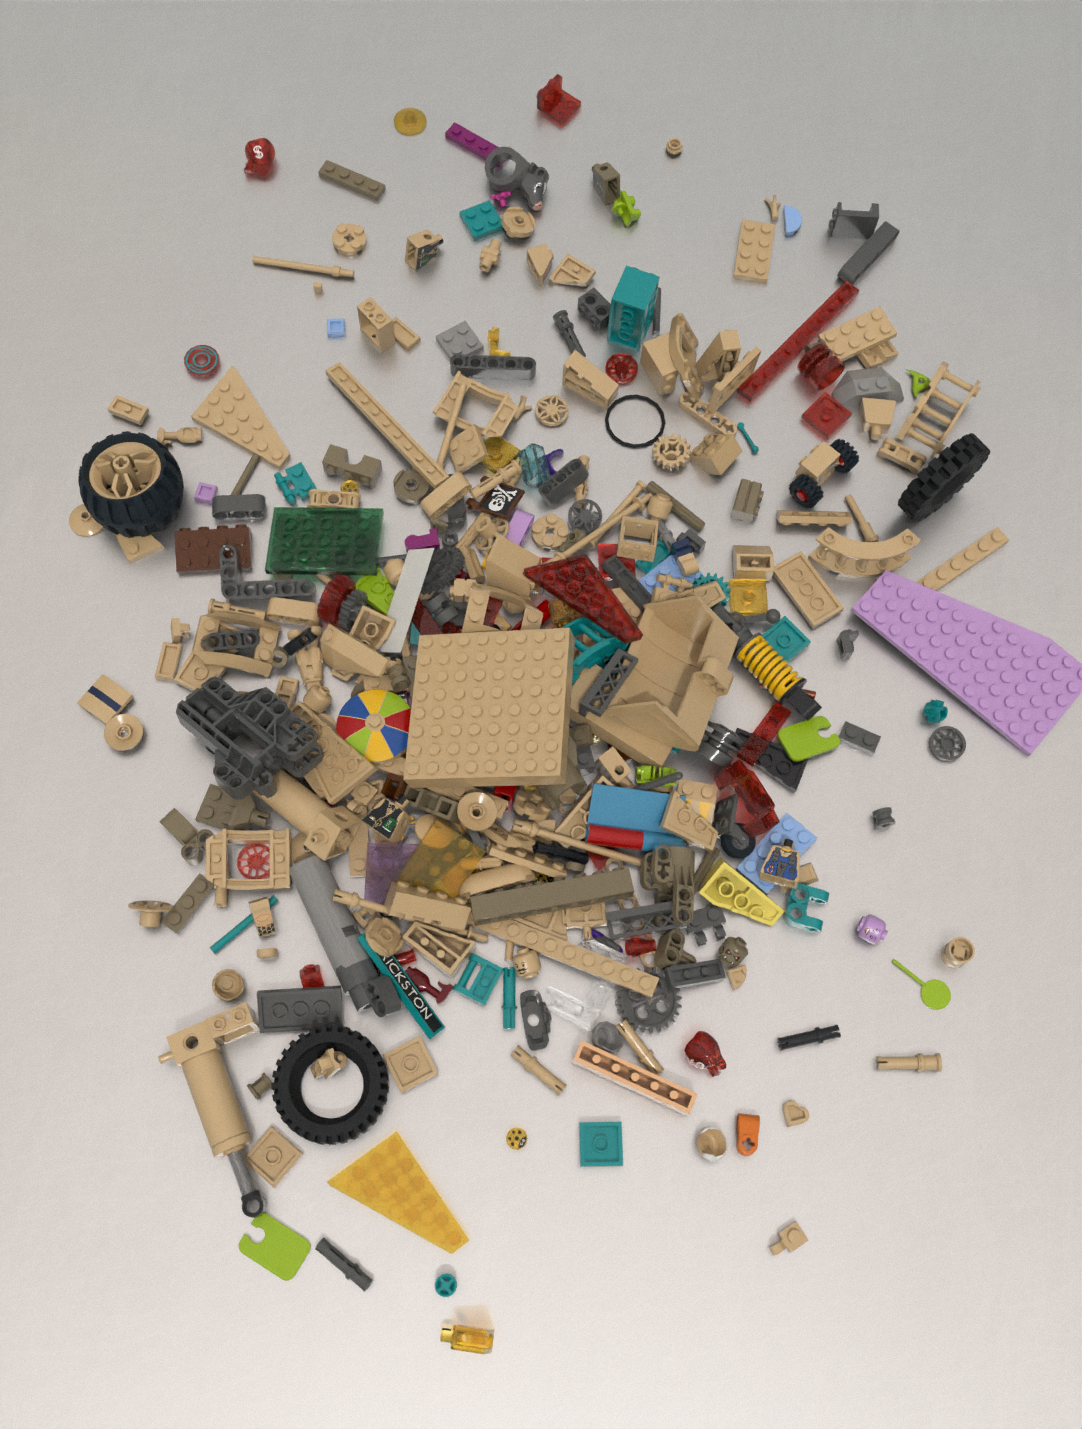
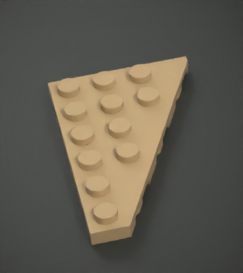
M231 366L192 414V420L249 453L259 455L260 459L281 470L291 457L290 453L236 368Z

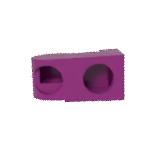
M429 529L430 534L409 535L405 539L407 553L408 550L434 548V550H437L439 548L440 550L437 529Z

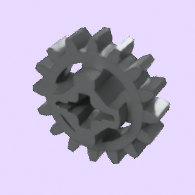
M355 589V591H351V595H348L346 600H343L340 608L341 612L338 615L340 618L338 623H340L341 627L351 630L362 606H367L368 604L366 602L368 597L365 592Z

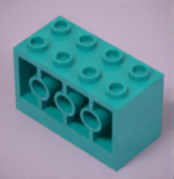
M626 265L611 299L607 341L638 352L640 351L653 320L659 276Z

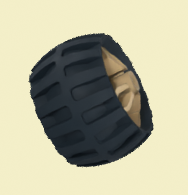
M126 431L121 434H111L106 436V439L96 442L82 459V466H80L78 476L82 501L94 520L108 531L117 535L120 533L128 538H133V536L145 537L155 531H161L165 528V525L172 522L176 517L177 510L180 509L183 501L184 484L182 473L173 455L158 440L140 432L137 434Z

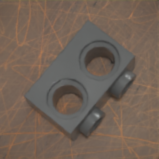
M592 288L578 298V311L599 331L608 326L611 304L595 288Z

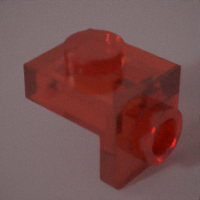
M309 964L300 970L303 988L325 986L319 965Z

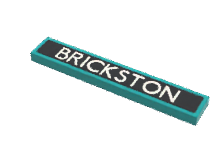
M365 932L357 937L383 976L386 975L391 979L399 998L426 1036L431 1039L445 1027L396 958L393 955L386 957L376 953L369 946Z

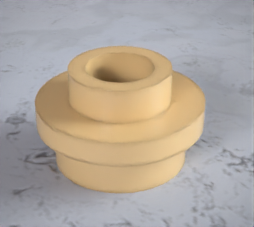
M672 138L667 142L666 150L670 154H679L682 151L683 145L678 138Z

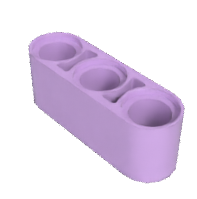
M517 509L509 523V532L505 538L522 546L534 522L535 515Z

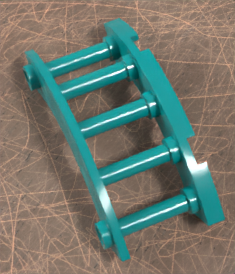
M590 615L581 617L563 626L562 628H570L574 637L585 634L596 642L595 645L587 647L575 638L574 647L581 651L582 654L573 660L572 685L580 678L579 673L585 667L590 669L601 661V657H613L618 648L626 652L632 640L625 636H614L600 625L604 619L601 616Z

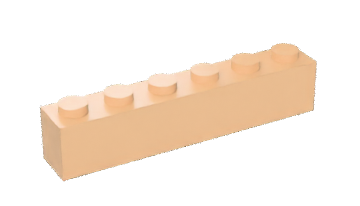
M581 1041L572 1062L685 1116L690 1114L697 1097L695 1092L584 1041Z

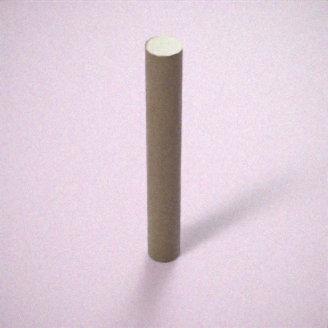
M252 455L231 495L240 494L260 458L259 455Z

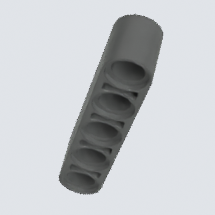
M885 221L842 266L837 276L852 286L894 242L900 230Z
M456 354L450 358V372L454 377L460 371L467 378L532 380L536 375V361L531 357Z

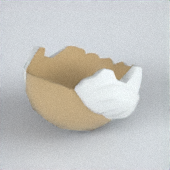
M708 1126L701 1129L696 1139V1147L705 1159L716 1162L727 1153L726 1138L719 1128Z

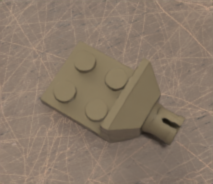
M210 784L195 820L221 830L245 831L251 828L252 824L266 828L268 826L266 821H270L271 813L257 809L250 794L243 799L236 800L219 786Z

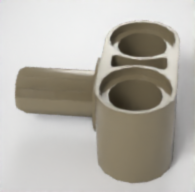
M673 929L660 937L654 956V962L659 969L664 970L678 962L684 965L696 963L695 957L683 950L685 936L682 931Z

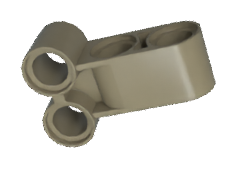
M173 808L159 822L183 845L181 855L189 865H198L203 859L202 852L206 851V844H203V840L214 834L209 829L198 831L178 810ZM191 851H196L195 856L188 858V854Z

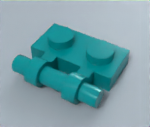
M302 462L285 469L286 477L282 476L280 472L274 474L277 486L282 489L284 498L291 505L297 502L295 497L300 496L301 500L304 501L310 498L308 495L309 490L317 489ZM291 483H292L293 486H294V489H290V488L288 487V484H291Z

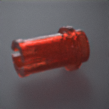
M447 622L443 625L442 632L443 634L462 633L460 630L463 627Z

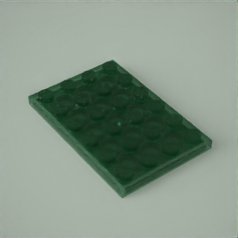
M274 507L265 565L266 574L377 576L384 516L383 508Z

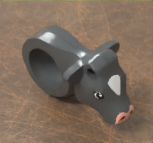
M499 147L488 154L484 169L490 181V188L500 192L518 188L528 200V205L533 211L541 210L549 180L547 170L543 167H537L533 162L530 164L510 147ZM509 159L516 163L515 170L509 178L497 179L494 177V168L500 161Z

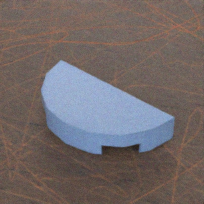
M784 205L785 235L791 236L800 229L802 217L797 209Z

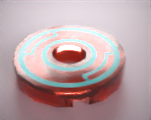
M197 345L186 353L184 365L192 376L204 378V376L213 375L218 370L220 359L217 351L211 346ZM201 359L207 360L204 364L198 363Z

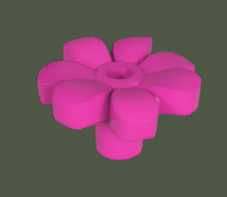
M505 191L490 197L493 200H499L500 207L507 206L506 198L512 194L511 191Z

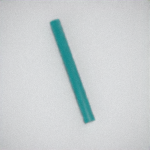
M274 895L268 899L270 908L278 902ZM252 914L247 916L210 947L214 954L254 922Z

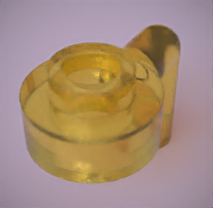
M492 327V330L488 331V341H491L490 356H510L511 352L497 350L500 328Z

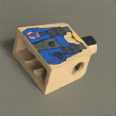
M783 839L781 847L772 846L761 868L759 880L797 889L800 852L793 850L795 844L793 840Z

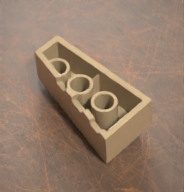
M400 880L397 883L391 882L384 903L388 915L396 917V914L399 913L405 919L410 920L415 916L424 923L429 924L435 920L440 926L464 931L471 911V906L467 899L458 896L455 899L450 898L448 894L441 891L432 893L423 886L414 888L409 886V883Z

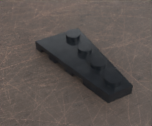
M737 728L735 733L744 741L742 745L735 741L733 742L732 746L739 749L738 753L793 792H796L809 758L797 762L789 758L782 745Z

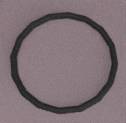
M637 394L626 395L615 400L608 408L605 416L606 429L611 437L620 444L632 448L646 447L656 442L658 437L663 434L666 424L664 412L660 406L650 398ZM638 398L654 405L661 414L662 425L660 432L654 439L646 443L631 444L623 442L614 435L608 420L611 410L617 403L625 399Z

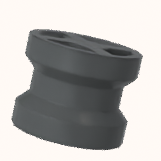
M891 807L881 808L872 812L873 817L877 821L875 823L876 828H885L896 823L895 819L891 816Z

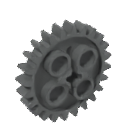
M444 546L441 550L438 548L432 554L420 594L425 595L428 592L430 595L433 591L437 593L439 588L444 589V585H450L451 580H456L455 576L461 574L459 570L463 569V564H465V557L459 548L457 549L456 546L446 548Z
M645 966V973L659 978L658 985L660 991L654 992L652 998L663 993L666 996L654 999L651 1005L648 1002H644L636 1007H632L631 1004L644 1001L646 996L641 994L640 998H633L630 994L631 990L618 986L622 991L616 992V996L621 999L616 1000L615 1004L621 1005L617 1009V1012L624 1013L620 1018L621 1020L627 1018L630 1025L634 1024V1031L640 1027L641 1034L648 1029L651 1035L654 1028L660 1033L661 1026L665 1029L669 1028L667 1021L672 1024L675 1022L672 1016H679L675 1009H681L682 1005L678 1004L677 1001H680L682 997L676 996L680 988L669 990L666 978L663 976V970L658 974L656 973V967L652 969V972H649L648 967ZM658 1002L665 1003L667 1010L664 1012L659 1011L656 1004ZM641 1008L645 1009L648 1013V1016L646 1018H640L637 1014V1010Z

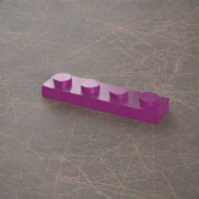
M455 122L445 132V138L484 160L494 149L499 148ZM507 159L500 161L496 166L500 168Z

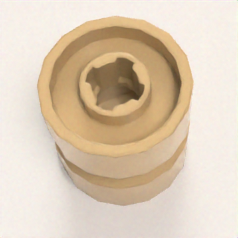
M965 937L954 938L941 950L942 961L950 968L963 966L973 959L975 954L973 944Z

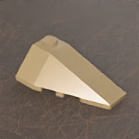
M363 605L350 634L377 651L389 638L396 620ZM335 669L331 671L332 675L347 682L356 674Z
M330 623L320 639L324 662L337 671L382 677L390 662L389 659L347 631Z
M597 774L586 787L587 792L577 799L553 832L578 840L585 837L593 783L614 785L603 775ZM560 843L564 848L570 847V845Z

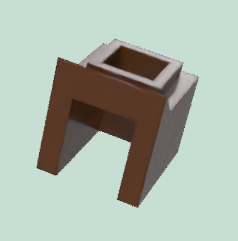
M389 772L381 793L389 800L395 802L400 795L403 796L408 784L403 780V776Z

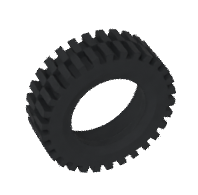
M324 1025L320 1026L321 1029L318 1030L315 1028L309 1029L310 1033L306 1035L301 1033L298 1035L299 1039L296 1042L292 1040L289 1043L290 1048L288 1050L284 1048L281 1053L283 1055L282 1059H278L275 1064L278 1066L277 1071L273 1070L272 1077L275 1079L274 1083H271V1089L274 1090L272 1098L276 1103L275 1108L281 1115L282 1121L297 1135L322 1145L344 1144L350 1139L355 1140L359 1138L358 1135L361 1133L365 1134L368 1128L377 1122V1117L381 1116L382 1108L387 1102V1093H389V1076L382 1056L366 1036L364 1037L360 1032L352 1031L345 1026L340 1028L338 1025H332L331 1028H328ZM333 1048L334 1052H343L347 1058L358 1066L363 1077V1092L358 1104L349 1113L337 1118H324L314 1114L304 1103L301 1083L308 1067L314 1061L321 1058L328 1049Z

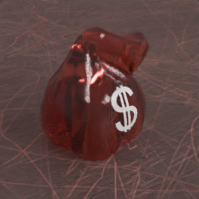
M259 138L247 142L245 156L248 162L245 164L244 173H255L261 176L269 173L275 158V148L268 139Z
M698 1031L684 1049L685 1057L692 1066L698 1069H708L712 1077L718 1076L721 1070L726 1069L727 1066L721 1055L719 1044L709 1033Z

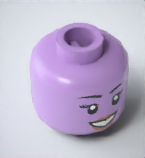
M868 914L866 917L862 916L856 927L858 936L871 944H876L879 940L884 941L888 930L885 929V921L872 914Z

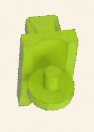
M621 191L619 199L614 201L611 210L614 215H619L622 218L625 226H630L632 221H638L641 212L639 209L633 208L635 205L634 196H628L626 191Z

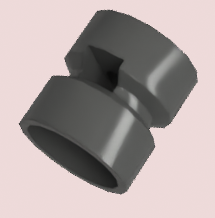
M442 592L425 604V608L430 615H435L434 620L440 628L460 614L454 605L449 604L450 599L445 592Z

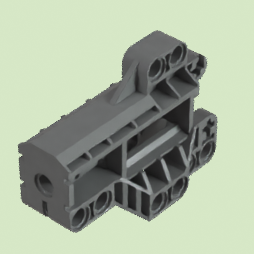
M211 677L201 685L202 688L195 689L186 697L185 701L182 700L177 705L176 715L180 724L215 753L213 774L217 784L236 800L245 798L253 790L260 796L263 795L266 798H270L277 792L273 775L281 768L300 778L308 774L323 760L322 750L316 745L318 743L316 731L289 710L287 703L267 687L239 694L221 678ZM293 724H299V729H296ZM244 733L264 750L252 758L232 741ZM306 735H313L314 737L310 740ZM315 751L319 753V755L315 758L309 757V754L311 752Z

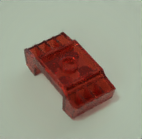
M740 759L723 768L714 777L720 791L733 784L736 794L742 798L746 804L747 811L753 815L754 819L743 826L751 837L763 834L780 823L771 797L755 772L748 770Z

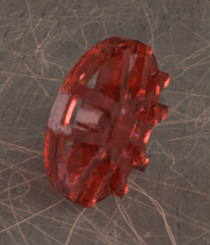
M253 843L244 847L237 858V867L240 873L247 879H263L270 875V868L268 871L262 868L264 865L270 866V863L266 861L270 858V848L260 843ZM256 847H261L263 849L259 853H257ZM253 848L254 854L250 855V853L248 852V849ZM267 850L269 854L262 857L261 855ZM246 852L249 858H242V856ZM241 862H248V865L241 866ZM249 868L248 874L243 872L244 869ZM252 870H256L255 876H251ZM259 870L263 871L264 874L259 876Z

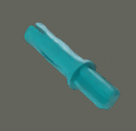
M504 967L503 1006H501L503 1010V1028L511 1030L515 1028V1010H517V1006H515L516 971L514 967H510V969Z

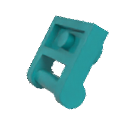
M471 953L468 958L470 961L460 980L454 985L452 990L485 1006L503 972V968ZM479 964L482 967L470 990H468L465 986L474 968Z

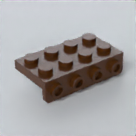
M244 524L235 525V528L217 526V529L198 527V530L180 528V531H174L177 573L220 570L219 553L224 545H232L238 550L240 569L252 568L251 529ZM228 550L225 553L226 559H230L234 555L233 550Z

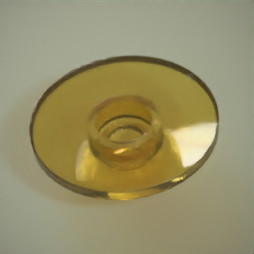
M404 108L397 112L394 117L395 128L405 135L420 133L424 130L427 123L425 114L416 108Z

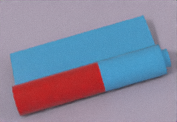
M593 783L585 831L586 844L652 852L660 845L685 847V841L682 838L660 828L670 794ZM679 796L684 802L686 801V796ZM659 850V851H658V852H662V853H665V854H666V852H665L664 850Z

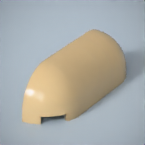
M514 863L476 872L462 880L458 889V897L469 900L476 893L484 892L489 894L497 889H508L537 881L536 875L528 867Z

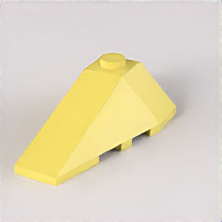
M721 857L708 871L698 891L713 905L726 908L770 926H773L785 912L784 909Z

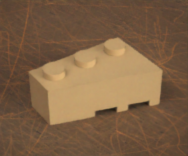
M416 921L402 937L404 943L451 979L476 948L475 941L440 931L437 928Z

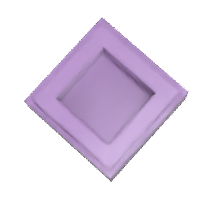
M199 482L194 496L195 501L212 504V498L216 496L218 490L217 486Z

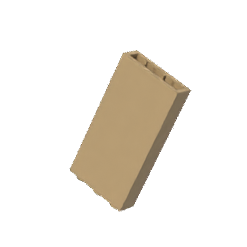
M596 664L590 669L585 667L579 673L580 678L572 685L570 719L580 726L589 724L593 734L638 763L650 765L651 771L653 766H655L656 773L659 766H663L672 746L641 734L616 716H609L605 711L601 717L591 712H588L586 717L578 714L581 701L604 670ZM607 686L602 694L611 693V687ZM597 700L593 707L600 709L602 707L601 700Z

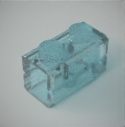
M531 443L525 447L526 449L518 453L519 465L521 464L524 483L538 488L551 475L543 446Z

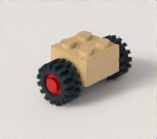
M837 439L829 445L823 441L819 446H814L808 457L804 456L798 464L800 467L795 472V480L789 485L790 494L793 495L792 498L796 499L798 504L801 503V506H805L807 509L814 507L823 498V491L820 485L834 472V469L837 468L836 471H841V473H848L859 462V455H856L858 452L853 450V446H849V442L845 443V440Z

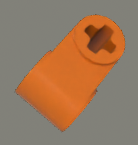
M741 1113L737 1115L736 1147L738 1153L742 1156H750L757 1150L760 1128L759 1115ZM746 1140L749 1145H752L748 1151L745 1146H742Z

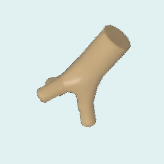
M773 195V201L767 198L764 201L771 208L772 220H777L779 218L778 207L781 203H777L776 195Z
M520 396V403L513 417L514 420H517L523 411L532 409V406H525L526 396Z

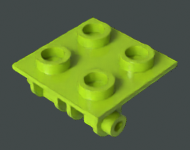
M641 765V767L635 769L636 781L640 784L677 772V769L663 766V770L659 766L656 773L655 766H653L651 771L650 765ZM676 781L662 785V787L676 785Z

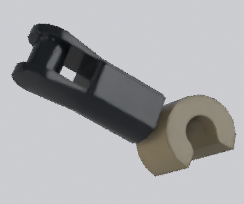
M308 627L283 647H275L273 653L282 658L275 657L271 665L276 668L284 667L289 656L294 655L303 647L313 642L318 636L314 635L311 632V628ZM305 636L308 640L304 642L302 637Z

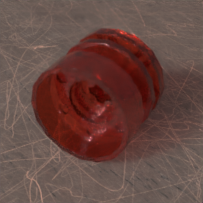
M820 343L810 349L797 366V370L803 373L805 378H809V383L817 391L824 390L835 382L845 368V364L838 356H833V351L829 349L826 343Z

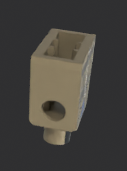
M608 162L601 165H593V185L605 206L614 203L620 197V174Z

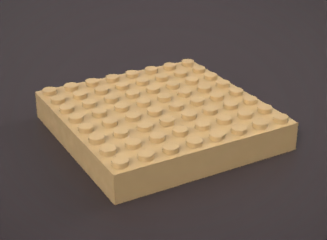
M553 628L419 635L403 780L411 788L566 784L575 637L571 629Z

